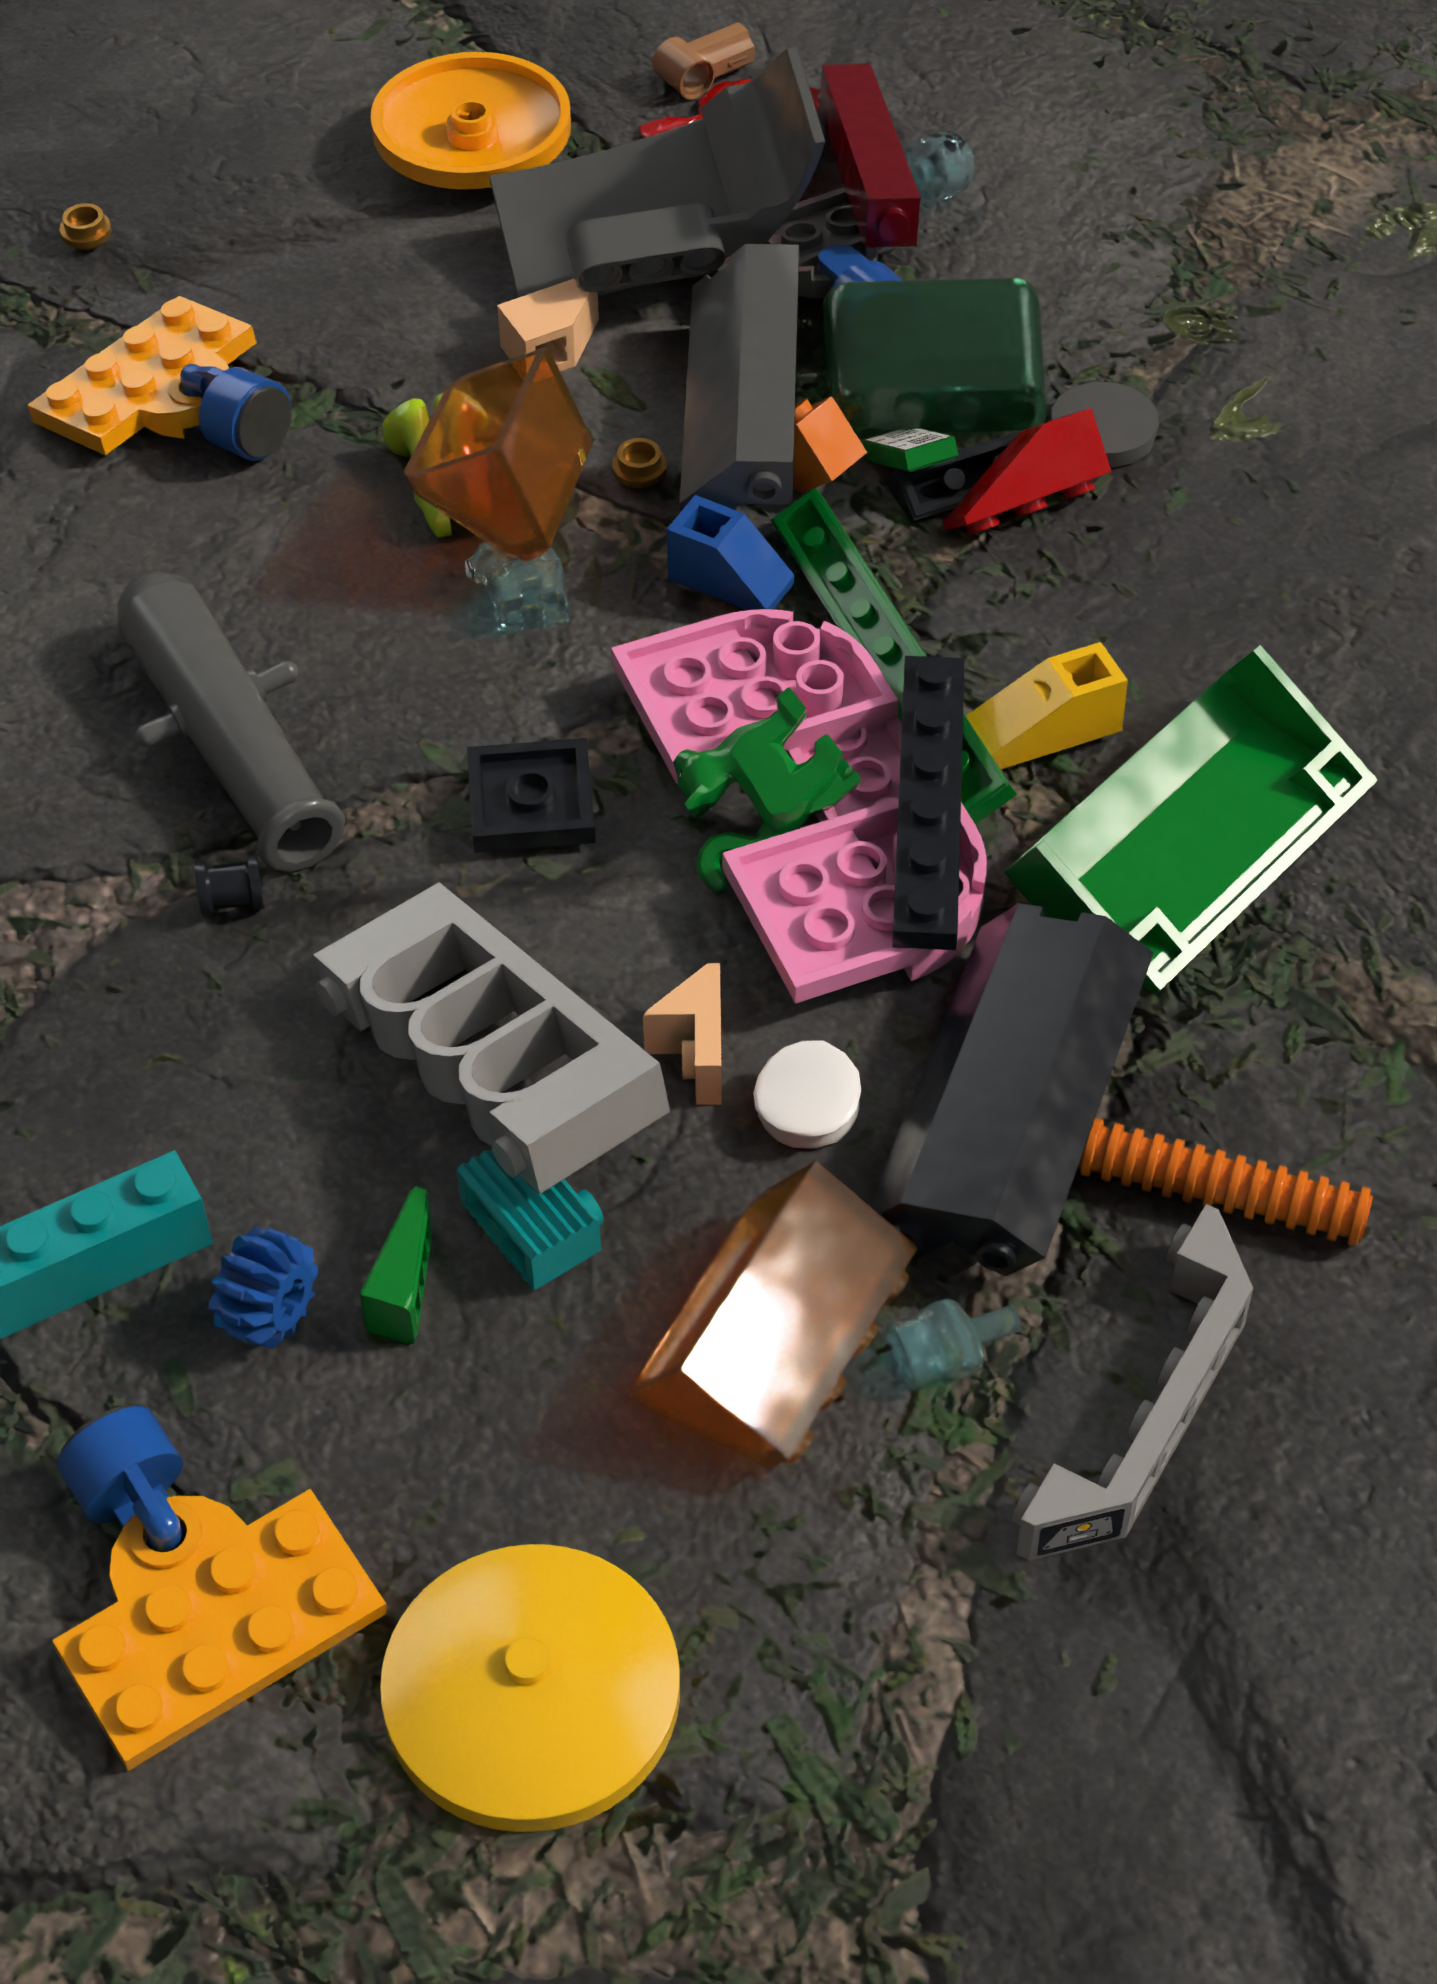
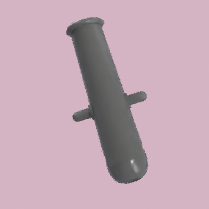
M155 571L142 574L130 582L118 600V629L121 637L167 703L169 712L138 727L135 732L137 743L142 747H151L178 734L182 739L190 737L258 837L257 854L269 869L292 873L312 867L332 853L343 837L345 815L334 801L323 799L266 704V694L284 687L297 679L299 670L296 664L292 661H283L258 673H255L253 669L246 671L205 601L189 581L179 575Z

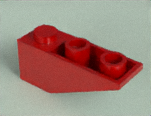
M1092 408L1071 413L1021 431L943 521L945 530L965 526L968 535L999 525L998 513L1013 508L1016 517L1047 507L1045 496L1061 491L1063 499H1068L1096 489L1093 478L1110 473L1112 470Z

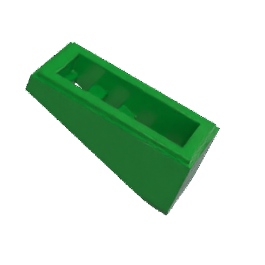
M415 1186L413 1190H410L360 1291L364 1324L367 1332L406 1344H414L419 1331L433 1232L430 1204L426 1189Z

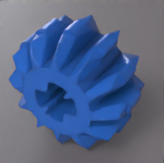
M255 1226L246 1236L238 1235L233 1241L231 1253L220 1258L222 1267L219 1274L212 1279L215 1293L209 1300V1309L214 1312V1326L225 1331L229 1337L256 1347L262 1345L273 1349L283 1338L290 1339L295 1333L298 1320L307 1317L306 1306L308 1301L315 1296V1291L312 1290V1283L318 1275V1266L313 1263V1248L302 1244L300 1239L272 1228L266 1230Z

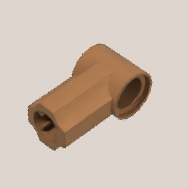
M737 22L688 43L683 38L677 36L665 40L656 49L652 60L653 71L683 98L695 100L705 95L711 88L714 79L755 61V46L749 37L748 30L741 23Z

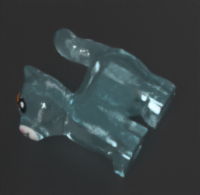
M494 528L489 540L478 545L472 557L465 561L467 577L487 587L491 602L497 609L495 619L500 635L520 632L524 627L522 611L531 608L543 610L542 619L546 627L563 625L569 622V604L567 595L564 593L565 577L563 566L554 549L549 545L550 539L545 533H536L530 545L533 555L511 561L509 550L505 546L498 530Z

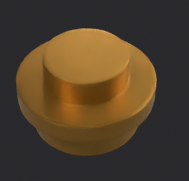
M88 203L77 204L68 208L63 213V221L59 227L61 239L66 245L84 251L98 248L109 239L112 233L110 220L103 214L102 209Z
M634 438L625 441L619 446L612 460V472L616 480L623 485L637 489L647 488L659 483L667 473V460L657 443L646 438Z

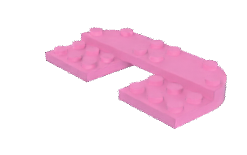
M759 609L720 615L611 648L612 666L676 784H678V777L673 761L681 751L690 749L701 752L716 749L736 728L771 716L777 710L776 698L788 687L807 708L806 712L808 714L783 746L791 759L797 765L806 762L814 755V743L820 737L828 734L843 752L841 760L845 759L862 778L863 783L837 805L815 814L820 821L819 823L722 853V869L795 1004L903 968L911 981L916 980L941 968L965 947L977 929L984 904L987 859L981 835L962 802L956 950L892 947L902 723L898 718V698L871 655L856 639L826 621L823 622L820 629H817L808 623L793 621V612Z

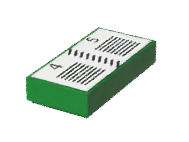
M913 426L862 441L867 451L865 454L866 460L908 472L949 461L958 456L955 436Z

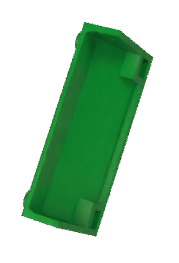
M1259 645L1223 673L1010 865L1004 873L1031 905L1043 907L1044 917L1078 922L1081 912L1107 916L1154 952L1142 986L1155 994L1174 978L1378 780L1266 650Z

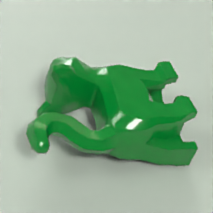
M790 687L786 688L776 698L777 710L771 716L736 728L716 749L701 752L686 749L681 751L673 761L678 777V786L687 799L684 806L689 810L694 819L701 817L710 808L715 806L732 783H738L749 797L761 818L762 826L756 835L749 836L729 831L710 837L699 849L696 868L699 878L709 889L718 892L725 890L728 886L726 876L720 867L723 852L796 830L811 816L837 805L863 783L862 778L845 759L841 760L843 752L828 734L820 737L814 743V755L804 763L797 765L783 748L784 744L808 715L806 712L807 708Z

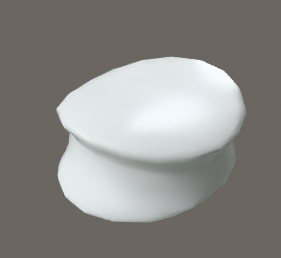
M801 1041L782 1048L767 1061L759 1073L753 1092L755 1109L758 1112V1117L764 1129L778 1142L792 1148L817 1149L837 1143L850 1131L858 1116L861 1095L859 1071L844 1052L826 1041Z

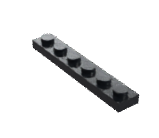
M905 656L892 947L956 950L965 658Z

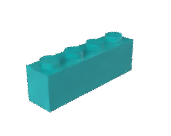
M175 1150L0 1226V1339L213 1244L202 1197Z

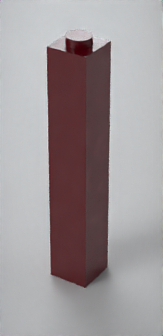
M871 64L822 65V93H820L821 108L819 112L865 248L917 246L921 197Z

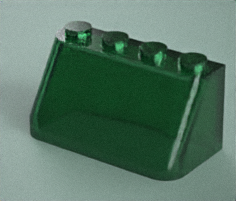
M1018 278L847 282L835 286L828 292L823 302L822 382L824 399L833 397L856 435H883L903 429L907 431L917 428L939 433L1022 431L1045 423L1046 394L1041 310L1036 289L1029 282Z

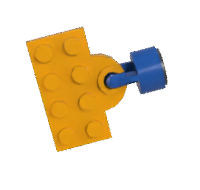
M181 296L164 303L160 310L139 325L128 329L121 338L100 353L89 357L85 364L61 381L49 386L46 392L27 405L33 423L103 455L113 451L143 427L163 436L185 439L184 429L193 427L202 431L206 440L211 444L247 460L257 461L268 457L280 446L287 435L291 422L290 397L281 384L244 368L228 367L229 363L257 343L252 325Z
M135 1405L120 1406L96 1416L73 1433L61 1449L57 1461V1469L87 1518L94 1523H108L117 1520L122 1527V1531L112 1548L109 1574L117 1602L52 1640L56 1653L127 1771L132 1770L387 1614L386 1602L311 1489H308L249 1525H246L229 1506L207 1497H169L166 1490L179 1476L183 1468V1460L152 1411L147 1407Z

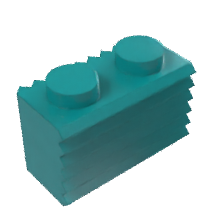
M492 1149L484 1150L479 1157L473 1156L468 1163H461L457 1168L460 1201L464 1209H468L471 1217L475 1218L478 1226L483 1228L486 1236H490L493 1244L498 1246L501 1254L505 1255L508 1263H512L515 1271L520 1273L523 1281L528 1283L531 1290H537L601 1251L600 1225L604 1223V1217L598 1203L586 1189L575 1192L567 1181L563 1179L539 1194L519 1175L512 1178L506 1174L497 1162Z

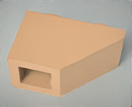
M575 278L497 305L500 347L527 383L575 367L599 321L598 292L582 291L577 287Z

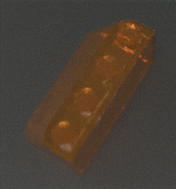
M548 346L468 373L450 384L445 389L404 470L417 496L506 557H519L521 561L535 559L543 555L550 548L593 444L589 431Z
M815 1160L763 1191L744 1210L629 1387V1395L651 1413L768 1468L783 1462L786 1465L794 1463L806 1451L813 1440L814 1431L809 1427L818 1412L830 1406L845 1387L847 1378L842 1375V1372L851 1358L862 1353L874 1339L878 1331V1325L873 1321L882 1306L891 1303L907 1284L909 1274L904 1270L918 1247Z

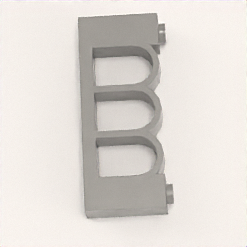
M440 882L313 954L321 979L315 984V987L325 1008L333 1016L341 1013L360 1032L370 1026L377 1045L387 1054L395 1058L416 1060L421 1081L428 1093L443 1102L466 1104L473 1130L481 1141L492 1147L493 1154L505 1173L512 1178L519 1175L539 1194L670 1112L660 1063ZM464 970L469 972L431 996L411 1002ZM513 1011L519 1015V1017L484 1038L468 1045L455 1047ZM564 1054L572 1060L529 1087L520 1091L502 1093Z

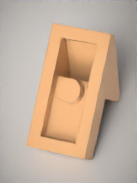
M707 963L645 1012L643 1016L644 1050L648 1054H682L683 1079H695L696 1105H722L720 963Z

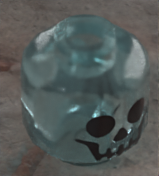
M949 130L937 131L915 138L904 148L903 152L920 194L921 202H939L959 195L969 187L973 179L974 157L967 142L959 134Z

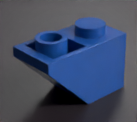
M695 495L666 529L668 579L744 610H774L794 584V574L744 513Z

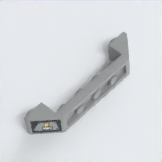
M1206 1204L1193 1227L1183 1223L1170 1245L1167 1261L1175 1264L1170 1291L1198 1304L1188 1327V1334L1192 1335L1193 1338L1185 1351L1175 1347L1168 1356L1158 1380V1385L1164 1389L1156 1403L1144 1400L1137 1410L1128 1431L1127 1438L1132 1440L1133 1443L1125 1457L1115 1453L1111 1456L1102 1472L1098 1485L1056 1464H1053L1040 1487L1030 1483L1021 1495L1012 1518V1522L1020 1526L1016 1555L1031 1561L1125 1538L1245 1326L1253 1286L1219 1209Z

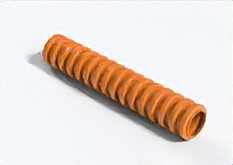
M1097 1117L1094 1120L1078 1165L1083 1176L1089 1177L1092 1171L1101 1173L1102 1181L1110 1182L1112 1176L1121 1178L1122 1186L1130 1187L1132 1182L1142 1184L1141 1190L1150 1193L1153 1187L1162 1189L1163 1197L1170 1198L1174 1192L1182 1194V1201L1186 1203H1191L1193 1198L1203 1200V1207L1206 1204L1213 1206L1214 1203L1224 1205L1223 1212L1232 1214L1234 1208L1243 1210L1244 1218L1253 1219L1255 1214L1265 1216L1264 1222L1270 1225L1274 1224L1275 1219L1286 1222L1285 1228L1289 1230H1294L1296 1224L1307 1227L1306 1234L1314 1236L1317 1230L1327 1232V1239L1331 1241H1336L1338 1235L1347 1237V1244L1354 1247L1357 1246L1358 1241L1363 1239L1373 1200V1195H1370L1371 1188L1362 1186L1360 1192L1349 1189L1350 1183L1346 1181H1341L1338 1187L1330 1185L1329 1177L1321 1175L1319 1181L1308 1179L1309 1173L1307 1171L1300 1170L1298 1176L1287 1173V1166L1279 1165L1276 1171L1268 1169L1267 1161L1259 1159L1256 1165L1246 1163L1247 1157L1245 1155L1238 1154L1236 1159L1233 1160L1226 1158L1225 1150L1217 1149L1215 1155L1206 1153V1146L1202 1144H1196L1195 1148L1191 1149L1185 1147V1140L1177 1138L1174 1144L1164 1142L1165 1135L1156 1133L1153 1139L1144 1137V1130L1136 1128L1132 1134L1124 1131V1124L1115 1123L1113 1128L1105 1127L1104 1119Z

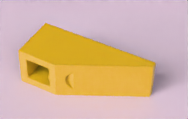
M1098 642L1045 659L966 716L999 767L1004 769L1121 732L1123 730L1128 679L1103 644Z

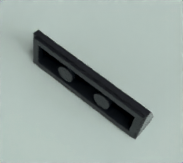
M1021 431L960 449L955 459L912 472L895 469L886 480L889 491L911 523L953 511Z

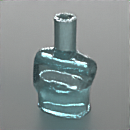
M944 1299L927 1305L912 1316L887 1323L886 1331L892 1352L905 1381L911 1390H916L934 1381L963 1379L978 1373L984 1364L982 1344L1021 1331V1322L1013 1305L970 1318L956 1301Z

